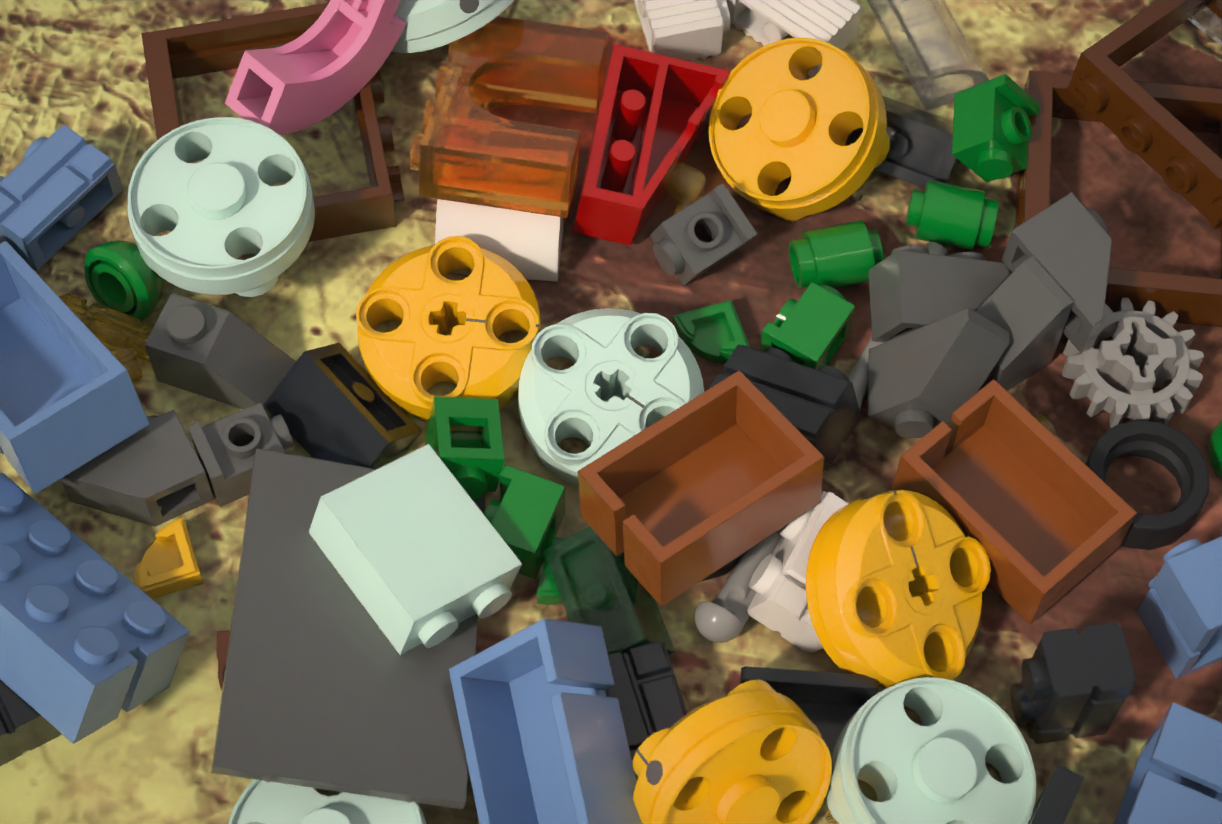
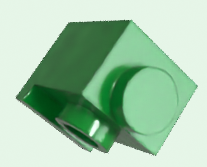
M1006 74L954 94L952 155L986 183L1006 178L1012 173L1028 168V141L1032 137L1029 117L1039 114L1040 104Z
M811 282L799 301L789 298L781 308L774 324L767 323L762 330L759 351L763 352L767 347H774L788 354L797 364L818 370L823 365L829 366L849 337L855 305L846 301L844 296L836 289L828 285H817Z
M434 396L425 435V444H429L472 500L481 498L486 492H496L500 479L499 475L503 468L505 457L498 399ZM450 425L478 426V430L454 431L450 430Z
M504 464L499 475L501 500L493 498L484 515L522 563L518 573L536 580L544 563L549 537L556 536L565 516V486Z

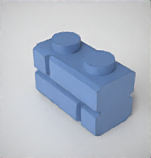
M65 124L58 128L49 138L40 137L32 142L25 152L23 161L6 177L0 176V242L7 241L34 271H38L123 191L115 164L110 157L92 144L88 145L84 138Z

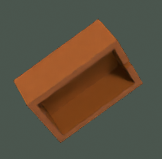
M738 370L578 470L581 517L616 556L624 552L626 568L662 607L821 502L824 456Z
M994 379L952 413L949 425L942 421L901 455L892 486L893 491H913L936 501L956 520L966 537L969 536L976 539L985 548L991 567L988 584L1030 625L1121 546L1137 514L1135 510Z

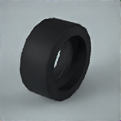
M1135 420L1116 425L1097 439L1085 465L1106 483V472L1110 464L1116 459L1127 456L1146 457L1163 465L1176 478L1181 490L1178 504L1170 512L1160 515L1137 512L1121 546L1152 550L1171 545L1190 530L1209 494V469L1202 453L1184 433L1161 422Z

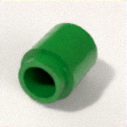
M927 180L924 191L912 190L905 225L916 227L914 236L916 240L936 242L941 245L970 251L973 250L974 245L988 248L996 223L999 200L986 198L985 191Z
M861 220L805 231L802 233V239L789 241L788 245L790 266L798 289L808 288L811 282L817 285H828L832 288L869 281L868 270L883 261V250L877 231H868Z

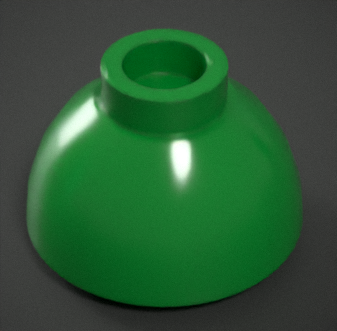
M123 240L105 242L89 250L85 256L84 275L88 288L96 301L108 313L127 322L139 323L154 311L162 296L164 279L148 267L141 257L135 242Z

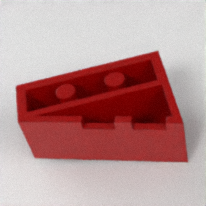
M618 44L613 45L602 87L572 229L573 233L629 246L633 244L709 125L711 109L718 96L717 93L719 89H722L731 71Z

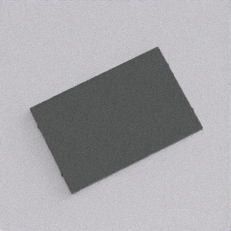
M256 448L211 773L463 810L466 805L468 764L449 669L476 654L478 615L475 614L459 623L454 633L440 644L426 648L422 643L399 655L309 534L321 496L376 469ZM486 493L481 498L473 500L483 514L485 513Z

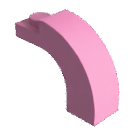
M330 0L318 20L306 32L290 43L276 48L245 50L225 104L243 119L264 125L279 135L294 133L322 121L350 101L372 79L392 52L407 23L395 14L400 0Z

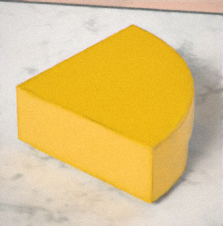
M184 517L167 524L156 533V539L149 545L140 563L137 564L134 575V584L151 599L204 583Z

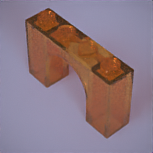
M497 16L473 33L450 43L448 66L441 65L438 71L435 91L436 99L428 98L425 106L423 133H415L412 141L410 169L419 171V196L567 218L577 184L581 131L511 121L495 116L487 111L508 105L526 104L596 114L605 79L609 32Z

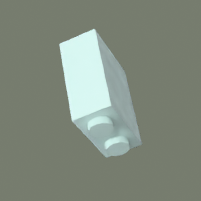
M429 444L321 496L309 530V534L399 655L422 643L426 648L440 644L454 633L459 623L475 614L483 619L499 611L511 599L512 592L510 588L522 565Z

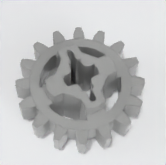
M1122 298L1117 312L1114 313L1105 304L1103 320L1091 346L1080 353L1068 339L1063 352L1067 359L1062 369V376L1076 379L1070 391L1071 398L1080 399L1087 396L1091 403L1086 414L1091 418L1102 410L1110 413L1109 422L1111 428L1119 425L1123 418H1130L1132 421H1148L1151 416L1155 422L1168 425L1174 411L1183 414L1187 410L1193 398L1192 394L1196 393L1203 379V375L1197 371L1204 358L1203 352L1188 350L1196 335L1193 329L1177 332L1173 327L1178 314L1174 311L1167 314L1163 319L1155 316L1156 308L1153 301H1148L1142 311H1135L1130 299ZM1113 336V340L1102 341L1107 337ZM1100 341H1102L1099 349H1093ZM1172 379V382L1166 388L1153 394L1152 388L1163 387L1166 380Z

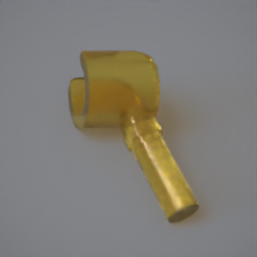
M684 162L679 163L665 189L666 193L680 200L674 215L702 198L706 182L704 174Z

